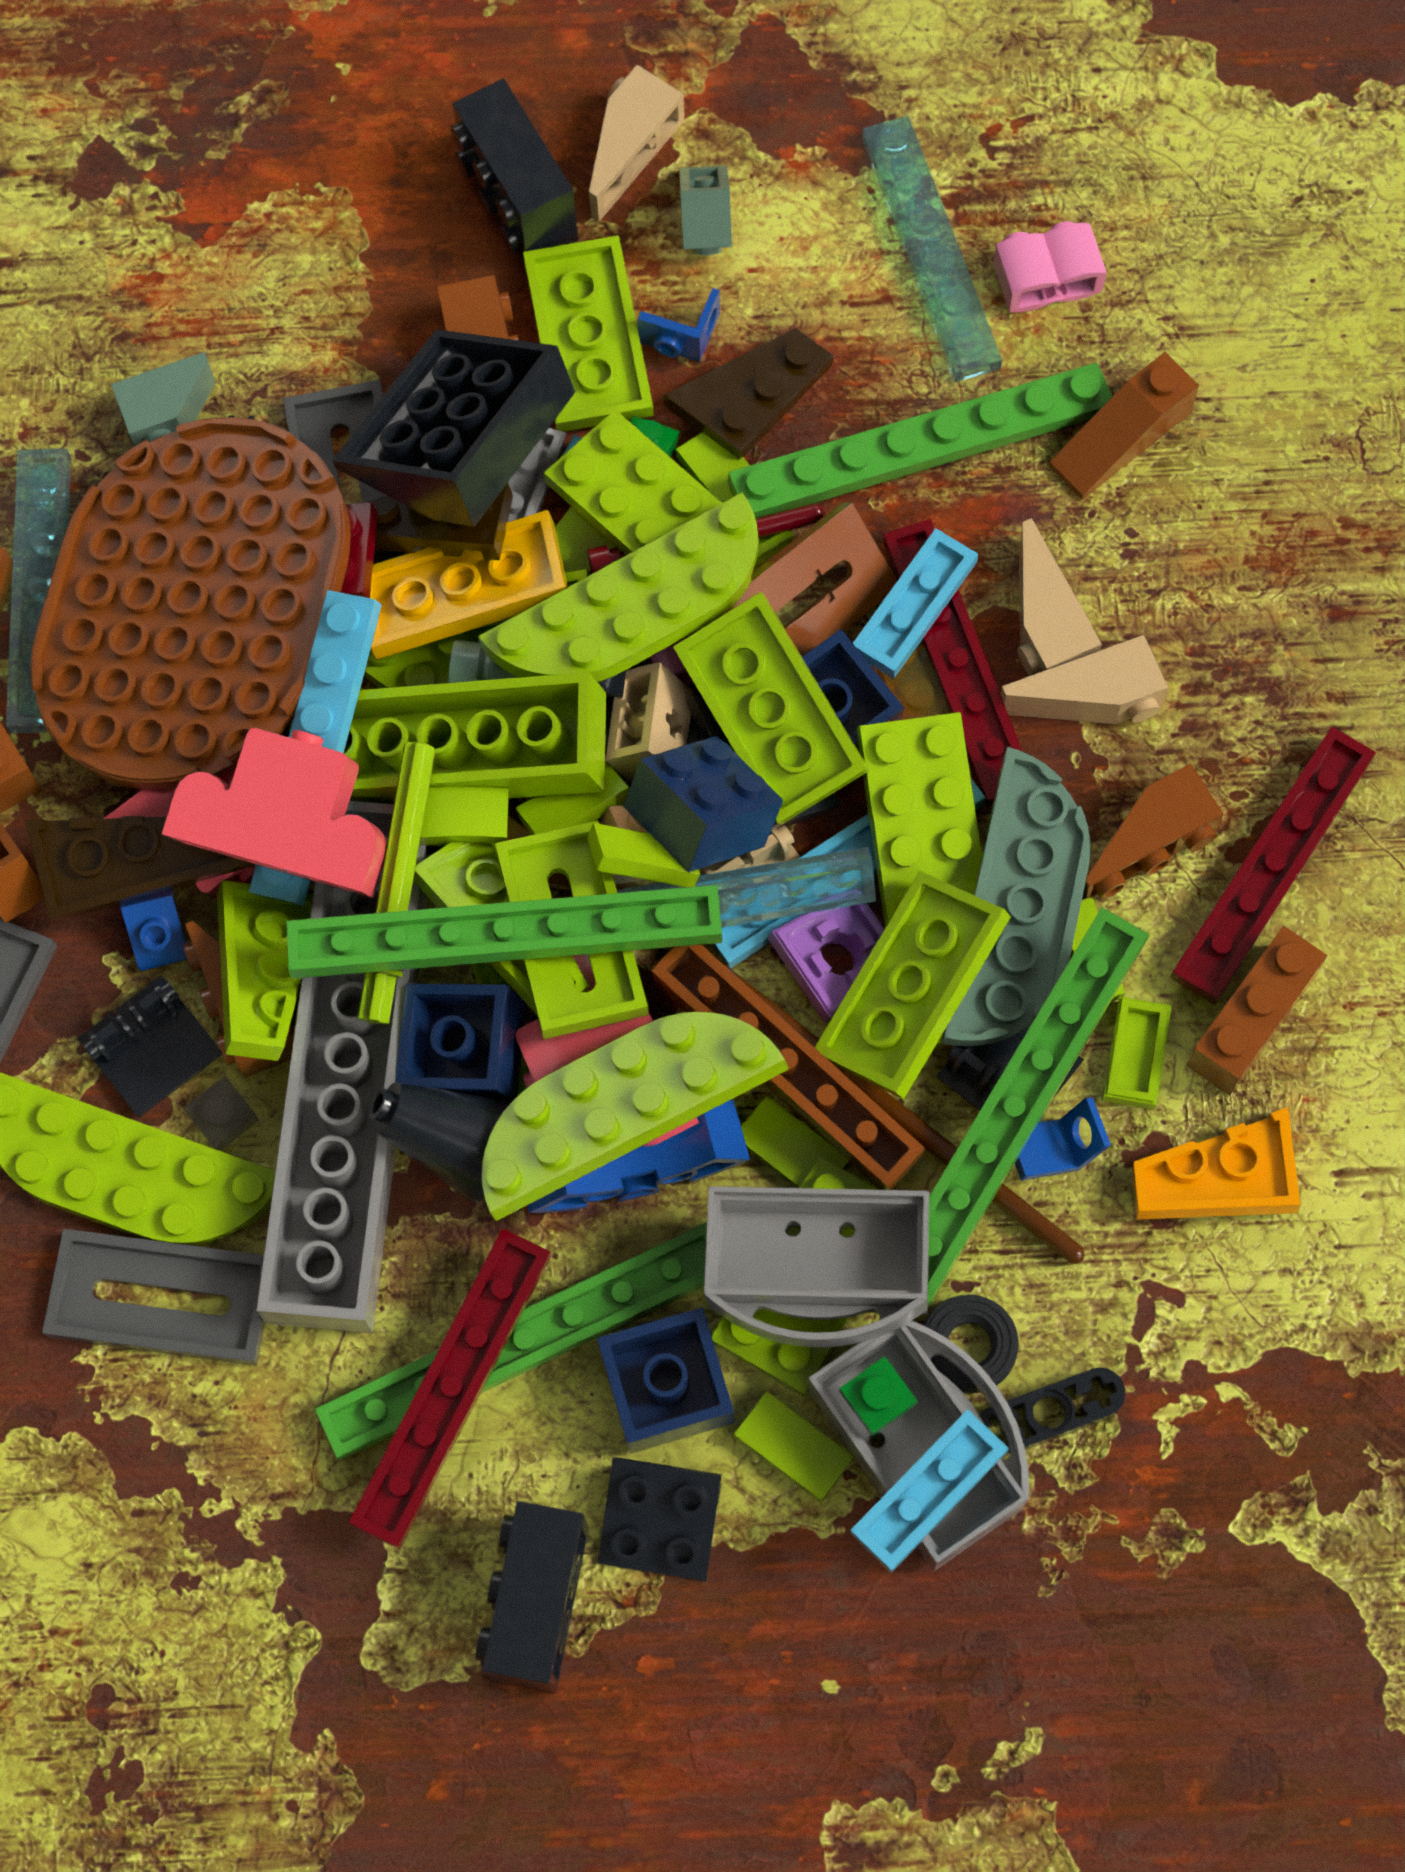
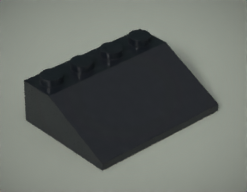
M436 329L333 458L332 462L335 468L433 520L475 527L575 394V389L558 346Z

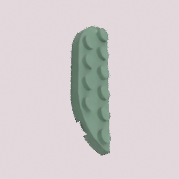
M1010 747L1006 748L1003 755L973 895L1003 908L1011 918L944 1030L941 1041L943 1044L981 1046L1002 1041L1023 1031L1035 1020L1069 963L1090 860V836L1086 818L1081 806L1077 807L1069 792L1061 784L1063 779L1055 771L1035 757Z

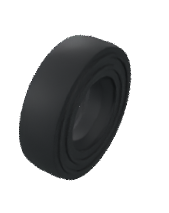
M979 1295L955 1296L939 1304L930 1313L924 1326L947 1339L956 1327L963 1324H975L984 1329L990 1338L991 1348L988 1356L978 1364L996 1386L1000 1384L1012 1370L1019 1349L1017 1329L1009 1314L993 1300ZM935 1355L931 1358L930 1361L935 1368L954 1383L962 1393H980L975 1384L959 1368L943 1356Z

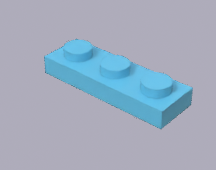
M935 528L853 642L866 661L894 679L976 565L978 553Z
M967 1409L850 1530V1534L892 1573L1008 1452L1009 1448Z

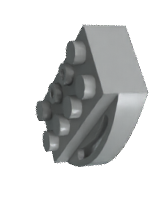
M709 1186L704 1295L708 1308L714 1309L730 1322L753 1334L772 1341L807 1347H836L864 1342L896 1330L921 1314H928L929 1191ZM796 1226L801 1231L797 1236L791 1237L786 1234L787 1229ZM844 1228H852L855 1231L854 1235L849 1238L841 1236L840 1232ZM757 1310H766L784 1316L809 1320H834L863 1313H878L880 1319L877 1322L854 1329L812 1333L771 1326L754 1319V1313Z
M911 1320L896 1330L880 1337L860 1342L810 1376L808 1378L807 1390L881 1497L899 1481L967 1409L983 1423L974 1406L962 1391L935 1368L930 1361L933 1356L941 1355L959 1368L984 1395L1004 1431L1010 1450V1457L1006 1460L1000 1459L917 1546L931 1569L935 1571L1024 1509L1029 1499L1028 1464L1017 1422L1005 1398L988 1374L952 1341L934 1330ZM885 1356L918 1402L912 1409L875 1434L883 1438L884 1445L880 1448H874L869 1443L871 1435L839 1393V1388Z

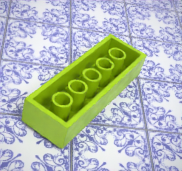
M589 672L360 690L344 749V754L354 760L359 766L350 801L394 804L403 749L407 742H422L434 747L435 756L429 787L509 788L508 798L604 792L606 692ZM293 721L290 723L289 735H290V731H291V728H292Z

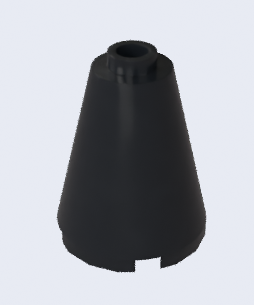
M400 1082L391 1084L387 1089H380L372 1101L369 1113L370 1118L374 1119L375 1132L468 1200L475 1202L480 1200L486 1203L482 1184V1166L485 1149L495 1124L512 1101Z

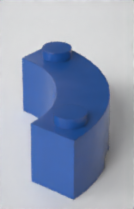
M729 1100L698 1116V1124L653 1146H640L527 1205L529 1213L585 1209L588 1206L587 1202L602 1201L615 1196L617 1203L659 1193L658 1184H672L689 1178L693 1183L750 1160L734 1100Z

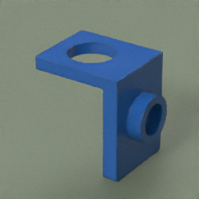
M712 288L696 328L640 311L637 319L640 343L653 347L657 352L667 357L677 358L681 356L701 362L720 315V290Z
M174 889L121 904L122 915L140 971L187 960L182 945L186 942L174 902Z
M1092 1097L1083 1099L1061 1119L1038 1123L1014 1163L1022 1181L1079 1171L1110 1146L1109 1138L1094 1099ZM1082 1117L1087 1120L1091 1128L1092 1139L1088 1147L1082 1142L1079 1134V1123Z

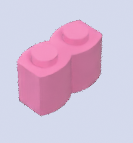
M1065 221L1054 225L1044 234L1016 232L1008 235L1002 242L996 244L993 264L1009 312H1026L1045 307L1054 302L1076 301L1103 291L1107 272L1089 223Z

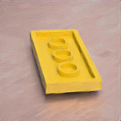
M545 510L506 523V533L500 561L484 559L481 551L464 550L460 557L444 556L441 548L428 547L415 553H408L374 564L370 599H375L382 604L371 645L375 658L380 659L514 617L568 588L555 526L549 511Z

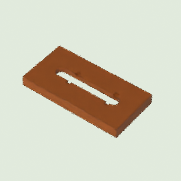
M842 502L751 574V583L747 590L730 610L762 592L773 610L777 612L815 582L819 575L822 576L837 563L843 561L847 566L845 578L784 626L800 655L803 657L839 629H842L844 632L883 601L896 584L897 579L853 503Z

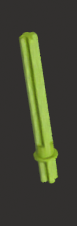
M407 742L404 745L375 913L408 911L435 756L434 747L422 742ZM400 970L364 973L357 1019L372 1024L388 1025L396 980L402 979L403 972Z

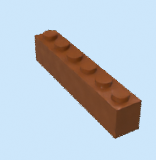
M703 945L673 947L651 970L653 983L686 1013L712 1012L724 1014L750 1024L768 1037L784 1057L789 1070L763 1084L825 1141L847 1158L849 1163L879 1190H892L922 1158L925 1148Z

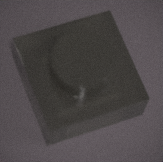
M226 1076L183 1107L186 1114L212 1147L219 1151L260 1121Z

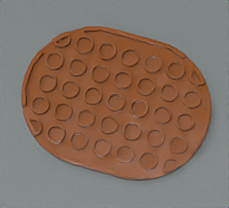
M217 417L180 424L176 426L177 431L166 434L152 442L144 440L115 461L117 466L97 487L92 485L78 504L65 532L36 628L31 652L30 672L32 690L36 694L37 704L41 713L40 718L47 731L78 765L91 774L117 785L141 790L176 789L182 779L195 772H208L218 778L236 769L246 734L250 729L257 728L281 735L293 721L299 697L306 682L304 678L327 590L341 592L350 554L351 531L346 501L337 481L324 461L315 451L313 452L308 446L296 439L293 434L275 425L238 417Z

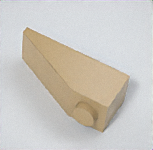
M636 65L626 78H619L608 94V103L589 189L591 217L600 222L684 121L683 93L639 65Z
M1033 519L1024 521L1019 541L1020 647L1017 648V652L1023 668L1027 674L1032 675L1098 652L1101 649L1102 643Z
M1142 635L1004 685L1001 688L1000 695L1008 715L1118 724L1131 719L1132 722L1137 723L1153 717L1160 711L1164 704L1168 686L1145 636Z

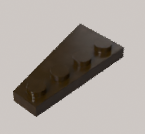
M122 816V818L92 819L90 817L52 821L44 819L25 820L49 919L54 922L255 866V864L183 844L162 835L167 817Z

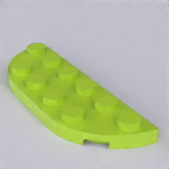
M742 492L478 636L481 649L498 666L518 678L589 672L599 682L629 669L715 621L730 610L745 593L751 583V574L756 563L757 554H759L757 522L749 501Z
M687 1012L669 1015L645 1024L541 1078L511 1102L495 1124L484 1153L482 1184L488 1209L493 1218L498 1221L789 1070L788 1065L778 1048L761 1031L744 1021L724 1014Z
M0 1073V1165L20 1188L43 1203L141 1239L191 1246L213 1244L214 1240L230 1235L242 1227L246 1229L257 1221L271 1206L275 1170Z

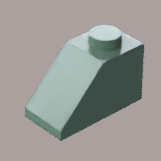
M727 165L679 168L683 249H693V253L697 255H714L721 253L722 247H732L730 188Z
M205 352L113 383L111 386L133 445L136 446L144 440L152 442L166 434L177 431L176 426L196 421L216 382Z

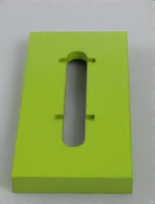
M598 820L495 843L508 901L552 899L548 879L555 873H562L568 878L573 897L617 893L613 875L596 870L587 835L593 823L599 824ZM633 950L588 954L595 978V987L589 992H580L576 989L567 956L523 959L543 1040L648 1016V1005Z

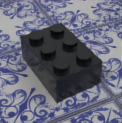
M505 79L498 80L453 102L455 124L450 126V130L460 149L454 152L456 161L463 175L467 179L473 176L480 188L477 189V194L487 214L490 216L496 213L502 225L499 226V229L508 249L512 253L518 250L524 259L523 252L577 242L578 231L573 189Z
M517 1501L514 1515H504L499 1536V1547L503 1548V1555H506L503 1571L493 1570L487 1595V1603L492 1604V1610H494L491 1627H481L475 1660L480 1661V1666H483V1673L491 1682L557 1694L589 1527L583 1513Z

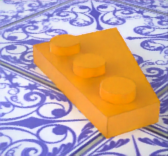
M1288 1107L1272 1112L1269 1118L1249 1125L1241 1123L1227 1128L1224 1134L1199 1143L1190 1141L1134 1161L1132 1179L1136 1219L1298 1213L1300 1197Z

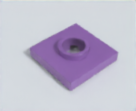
M854 885L773 930L767 939L826 1024L831 1021L885 929ZM830 943L845 947L853 958L852 971H848L844 975H836L830 972L832 967L824 960L819 950L824 945Z

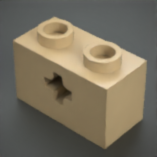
M661 662L626 670L623 698L614 697L605 761L631 783L641 758L685 746L688 741L691 711L687 700L694 692Z

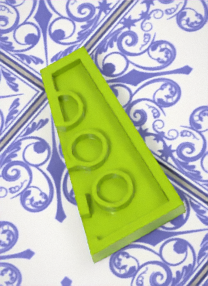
M453 840L416 865L413 881L438 908L509 902L496 854L495 843ZM572 955L567 956L576 989L580 992H588L589 985ZM523 959L489 962L536 1013Z
M222 880L217 892L225 1054L278 1061L285 1046L297 999V990L302 979H291L288 971L287 921L310 919L314 894L307 893L305 904L301 906L254 895L249 892L251 884Z

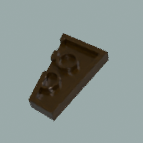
M794 328L665 394L663 406L700 433L703 432L740 460L832 367L834 355Z
M508 483L475 527L433 520L389 496L365 501V503L372 502L378 511L374 550L415 553L424 547L441 548L444 556L460 557L464 550L481 551L484 559L500 561L506 533V523L508 522L513 499Z

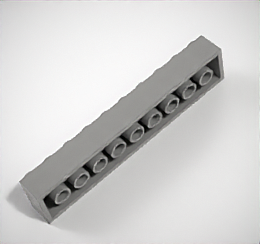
M349 801L345 815H358L371 822L382 831L388 842L394 804ZM419 845L416 865L433 854L434 846ZM382 872L374 898L315 882L310 919L374 914L376 912ZM414 881L408 911L426 909L428 896ZM419 968L400 970L403 972V977L396 980L388 1025L372 1024L357 1019L364 973L302 978L257 1304V1312L266 1324L373 1333L396 1147L375 1132L374 1119L370 1118L369 1113L372 1101L378 1091L382 1088L387 1089L391 1084L395 1083L405 985L417 984Z

